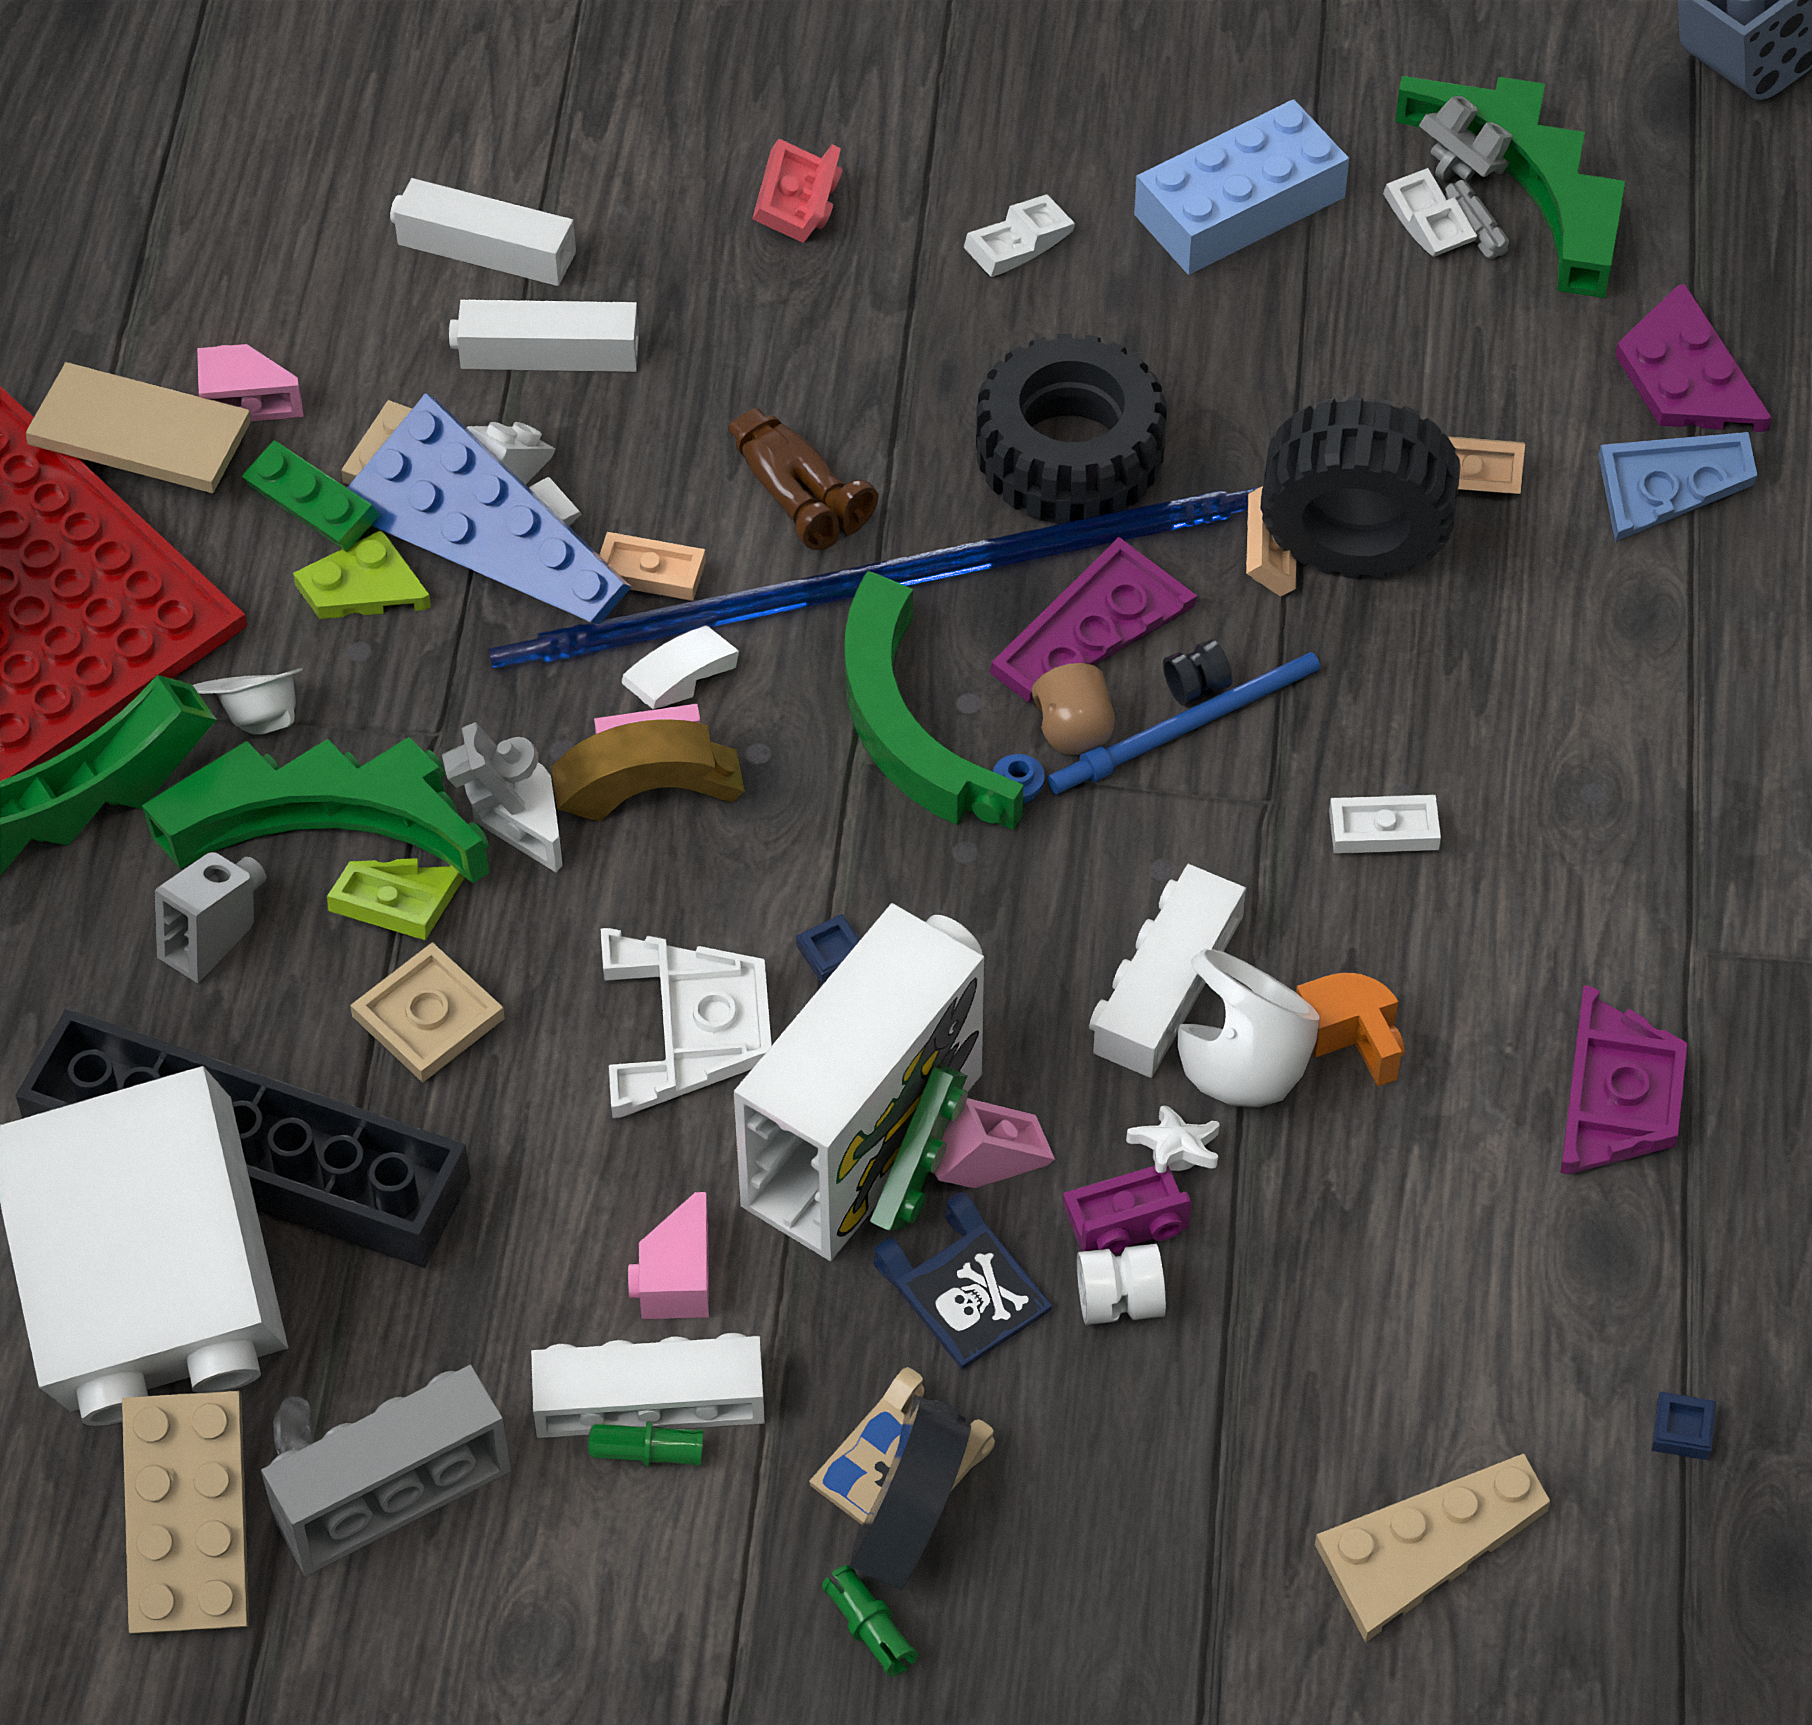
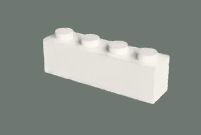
M1187 864L1178 881L1171 879L1167 883L1159 902L1160 913L1155 921L1150 919L1145 921L1136 941V949L1138 951L1132 961L1127 959L1122 961L1113 981V989L1115 991L1108 1002L1103 999L1100 1000L1092 1014L1089 1029L1095 1031L1094 1054L1152 1078L1176 1037L1180 1024H1183L1206 983L1194 970L1191 960L1203 949L1224 952L1243 918L1246 887L1190 864Z
M728 1333L716 1339L689 1340L683 1337H669L660 1342L641 1344L616 1340L605 1343L603 1346L576 1348L569 1344H556L548 1347L546 1350H531L533 1414L537 1438L589 1435L590 1428L594 1424L646 1427V1421H652V1427L685 1429L765 1423L760 1336L746 1337L738 1333Z

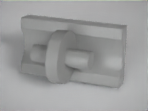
M1462 96L1451 97L1439 113L1426 114L1419 124L1423 130L1438 141L1430 152L1440 160L1435 171L1436 176L1443 181H1447L1457 174L1465 181H1468L1472 178L1475 171L1483 177L1493 171L1498 175L1502 174L1510 163L1503 155L1513 136L1494 122L1486 123L1478 136L1474 135L1467 127L1477 114L1478 109Z
M476 722L461 728L465 744L442 754L448 780L456 788L465 785L467 797L471 805L478 812H482L500 803L511 815L526 810L524 801L515 792V782L528 779L536 769L538 752L535 746L523 737L504 740L497 746Z

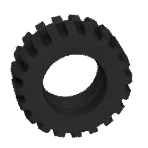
M1072 333L1058 334L1057 339L1046 340L1045 336L1033 339L1029 342V347L1025 349L1018 346L1005 355V362L1000 360L994 364L987 373V380L981 384L978 393V405L976 406L977 462L980 471L986 475V483L996 494L999 495L1003 492V501L1014 509L1018 510L1020 507L1027 509L1028 516L1041 521L1046 516L1055 518L1056 524L1070 525V520L1083 519V524L1099 521L1100 515L1107 513L1109 517L1125 511L1126 502H1129L1131 505L1137 503L1147 494V488L1155 484L1160 474V464L1163 463L1167 418L1166 397L1162 394V385L1154 373L1148 372V365L1137 355L1134 354L1129 357L1125 347L1113 341L1110 345L1101 343V338L1086 334L1085 339L1072 338ZM1073 415L1097 421L1110 431L1088 441L1063 442L1048 438L1038 433L1032 427L1052 417Z
M1348 397L1344 402H1336L1335 398L1321 401L1317 408L1314 409L1309 405L1294 414L1293 418H1288L1276 430V435L1270 441L1260 510L1263 513L1262 520L1270 535H1273L1272 537L1284 551L1291 550L1294 559L1304 565L1310 562L1316 565L1318 571L1331 574L1332 571L1344 573V577L1358 578L1359 575H1371L1372 579L1385 578L1389 572L1394 571L1399 575L1409 572L1416 566V563L1422 566L1437 555L1448 543L1451 532L1454 530L1461 469L1460 459L1455 453L1456 448L1445 433L1441 434L1442 430L1431 419L1426 418L1422 420L1419 418L1420 415L1416 410L1405 405L1402 409L1394 407L1391 401L1377 398L1376 402L1363 401V397Z

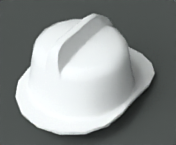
M299 668L279 675L223 678L194 684L193 686L199 694L216 693L235 726L251 734H265L289 727L294 722L296 697L293 674L303 669Z

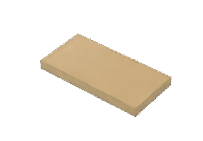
M65 362L28 427L26 439L28 445L214 493L251 423L250 410Z

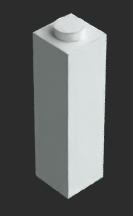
M411 178L403 195L396 196L391 207L390 220L396 227L398 245L556 286L560 285L576 253L573 219Z
M460 300L459 320H450V349H458L461 369L636 372L639 341L637 302Z

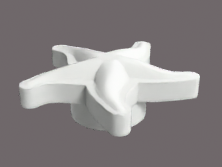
M1161 1106L1159 1112L1161 1124L1159 1126H1141L1127 1130L1126 1141L1128 1143L1143 1144L1153 1149L1155 1170L1158 1173L1166 1172L1167 1166H1169L1170 1170L1174 1171L1186 1170L1195 1164L1208 1168L1217 1167L1218 1155L1208 1151L1204 1146L1219 1134L1220 1124L1217 1121H1210L1202 1125L1186 1124L1170 1107Z

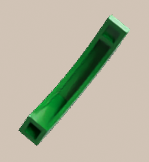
M867 571L850 607L845 630V686L847 701L854 727L864 748L877 767L898 789L934 815L958 825L967 810L987 823H998L1014 830L1023 815L1024 785L973 764L943 747L921 727L906 707L895 681L893 665L900 642L913 621V589Z

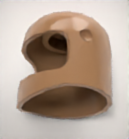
M1085 663L1066 664L1053 668L1034 682L1031 692L1036 708L1043 713L1041 729L1046 742L1057 752L1070 756H1079L1098 746L1103 747L1112 737L1116 723L1115 714L1103 672L1096 666Z

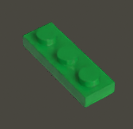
M275 440L241 476L250 488L346 552L380 516L371 503Z
M933 1067L871 1217V1223L891 1231L904 1229L907 1222L912 1224L917 1219L925 1201V1193L920 1190L928 1171L931 1173L935 1172L945 1154L947 1144L942 1141V1137L949 1120L953 1122L957 1120L965 1106L968 1092L963 1087L968 1075L950 1067Z

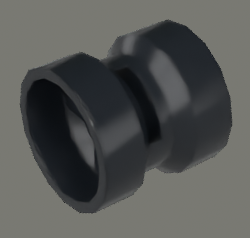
M1210 639L1197 644L1194 651L1189 654L1178 652L1165 657L1163 660V672L1167 685L1176 701L1181 705H1187L1198 700L1201 693L1207 690L1218 692L1232 685V672L1228 659L1215 640Z

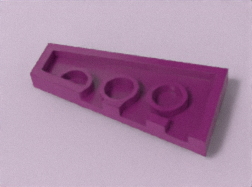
M1118 537L991 662L989 673L1029 703L1034 700L1031 688L1034 682L1043 674L1053 668L1066 664H1097L1195 607L1198 596Z

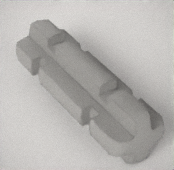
M1459 180L1455 184L1450 183L1445 188L1447 192L1445 198L1448 200L1455 197L1477 235L1475 242L1480 243L1478 247L1483 254L1492 260L1506 254L1509 244L1508 237L1500 227H1496L1498 225L1482 201L1477 196H1474L1476 193L1468 182Z

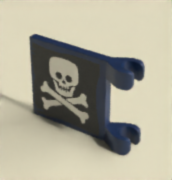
M960 1192L947 1200L946 1205L948 1209L945 1212V1219L956 1232L963 1236L961 1239L913 1269L898 1243L894 1239L889 1238L875 1247L876 1256L873 1261L879 1273L898 1289L960 1369L963 1370L1050 1312L1052 1305L985 1224L970 1197L966 1193Z

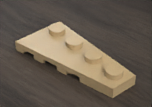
M1523 1453L1316 1534L1315 1546L1366 1643L1380 1633L1382 1627L1400 1613L1405 1615L1423 1602V1597L1446 1580L1451 1582L1466 1571L1468 1564L1486 1551H1494L1548 1512L1550 1500Z

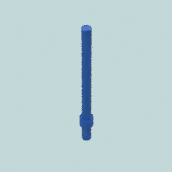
M1309 652L1106 749L1102 746L1091 749L1080 755V761L1048 775V785L1051 791L1057 795L1087 780L1093 783L1113 774L1114 767L1319 671V660L1313 652Z

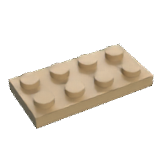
M240 1391L122 1398L129 1633L140 1634L249 1627L242 1393Z

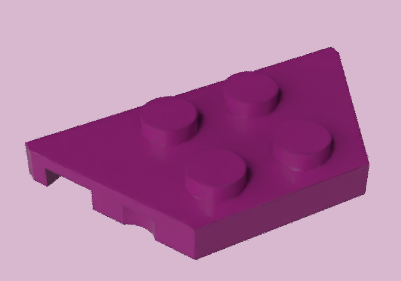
M1685 284L1678 285L1617 343L1616 358L1659 426L1685 427L1687 425H1696L1704 429L1722 430L1724 422L1752 423L1753 432L1769 430L1772 417Z
M1585 985L1583 986L1560 1170V1173L1572 1174L1675 1147L1679 1130L1687 1043L1666 1030L1652 1027L1646 1018L1629 1008L1623 1014L1599 999L1600 991L1592 986Z

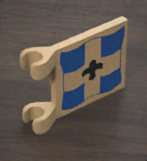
M909 1367L900 1371L884 1397L809 1481L811 1487L861 1525H863L891 1467L900 1439L904 1413L914 1394L920 1397L924 1395L922 1376ZM974 1420L970 1424L969 1440L951 1491L967 1472L983 1460L994 1448V1430L982 1420Z

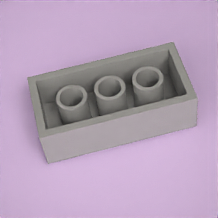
M471 1364L456 1372L447 1371L433 1378L426 1387L405 1398L395 1397L381 1404L375 1413L353 1424H340L328 1431L323 1439L301 1450L293 1449L277 1456L269 1466L261 1469L274 1522L304 1576L331 1564L511 1471L503 1418Z

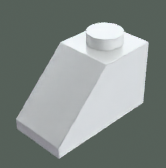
M538 762L531 777L515 782V792L524 801L526 810L511 815L501 803L482 812H478L472 806L473 818L475 823L554 872H557L562 867V856L551 775Z

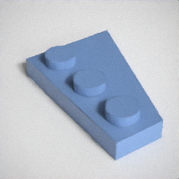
M1748 432L1601 445L1598 454L1615 542L1751 487L1755 484L1757 478V470Z

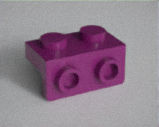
M1155 1166L1064 1192L1062 1195L1063 1208L1082 1252L1110 1249L1114 1255H1117L1130 1245L1150 1239L1158 1241L1170 1239L1178 1235L1182 1230L1189 1228L1192 1202L1187 1192H1179L1169 1166H1167L1164 1173H1158L1155 1170Z

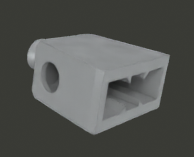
M207 853L160 885L155 890L157 958L196 983H199L251 929L254 922L253 891L266 880V873L263 867L251 857H244L237 864H234L218 853Z

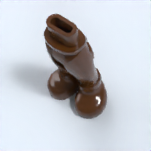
M754 408L735 418L729 424L728 431L736 439V449L745 457L754 476L795 523L796 536L807 548L822 550L833 546L839 537V527L847 535H852L874 513L878 504L879 494L870 482L854 480L844 485L837 476L833 475L818 451L802 436L782 424L776 416H766L759 408ZM798 481L803 483L816 496L818 502L808 492H805Z

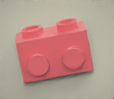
M778 139L769 155L752 219L802 243L805 242L815 227L822 229L827 223L833 208V203L827 201L829 194L836 188L842 174V168L837 166L841 148L832 144L823 157L820 158Z

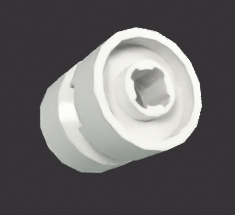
M1157 1244L1125 1247L1122 1255L1117 1257L1114 1256L1110 1249L1077 1253L1078 1288L1085 1325L1116 1322L1123 1312H1127L1133 1320L1165 1316V1285Z

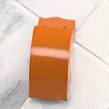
M1337 973L1297 986L1296 993L1320 1015L1317 1041L1312 1051L1315 1058L1355 1044L1377 1087L1398 1079L1401 1057L1405 1055L1403 1039L1395 1027L1399 1001L1385 985L1362 974Z

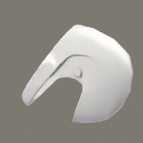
M1203 949L1194 956L1191 964L1205 982L1223 998L1226 1018L1223 1029L1197 1024H1180L1178 1050L1185 1075L1201 1092L1231 1106L1258 1108L1282 1101L1304 1074L1317 1041L1320 1015L1296 992L1270 975L1227 953L1213 949ZM1233 978H1235V979L1239 980L1240 982L1244 983V984H1245L1246 986H1248L1250 989H1248L1247 987L1243 986L1242 984H1240L1239 982H1237V981L1234 980Z

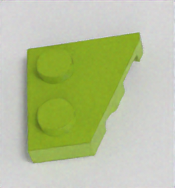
M382 530L354 543L347 552L341 549L293 573L295 586L319 619L345 617L351 613L362 615L384 614L383 606L414 603L415 611L426 610L431 607L429 593Z
M417 858L396 859L386 863L376 860L350 861L327 895L328 911L426 940L465 877L451 865L418 868Z

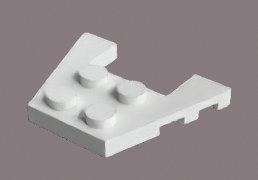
M601 929L604 981L660 977L666 1053L664 1061L609 1065L612 1118H620L751 1070L772 1045L764 959L698 946L696 951L667 946L666 939L647 936L645 941L622 937L621 930Z

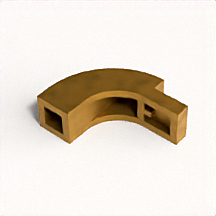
M645 720L604 730L572 747L551 766L557 809L601 822L627 798L650 789L663 787L685 788L731 803L745 792L737 750L711 742L708 725L686 720Z

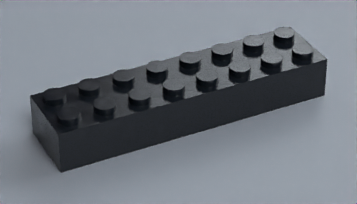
M67 1008L64 1010L15 1095L23 1119L204 1066L231 1097L256 1210L423 1268L426 1267L471 1179L466 1144Z

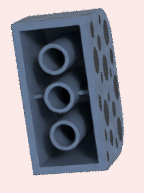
M1678 0L1679 37L1683 49L1752 98L1761 100L1772 97L1812 69V0Z

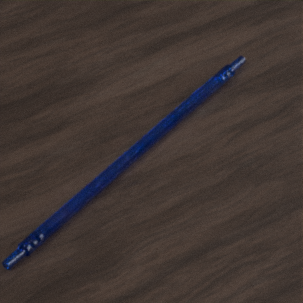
M1260 487L1227 494L1224 489L1164 503L606 619L600 625L594 623L578 624L573 627L537 633V639L489 648V658L492 669L541 658L543 663H547L557 659L571 658V656L585 655L590 652L690 632L706 625L713 627L855 597L856 591L867 571L908 586L1112 543L1118 537L1126 540L1183 527H1192L1197 524L1211 523L1216 520H1225L1230 518V513L1248 510V494Z

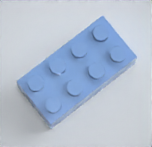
M1293 99L1137 175L1134 215L1181 268L1190 275L1345 198L1349 157Z

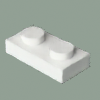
M1436 795L1331 798L1329 814L1334 853L1439 850L1441 835Z

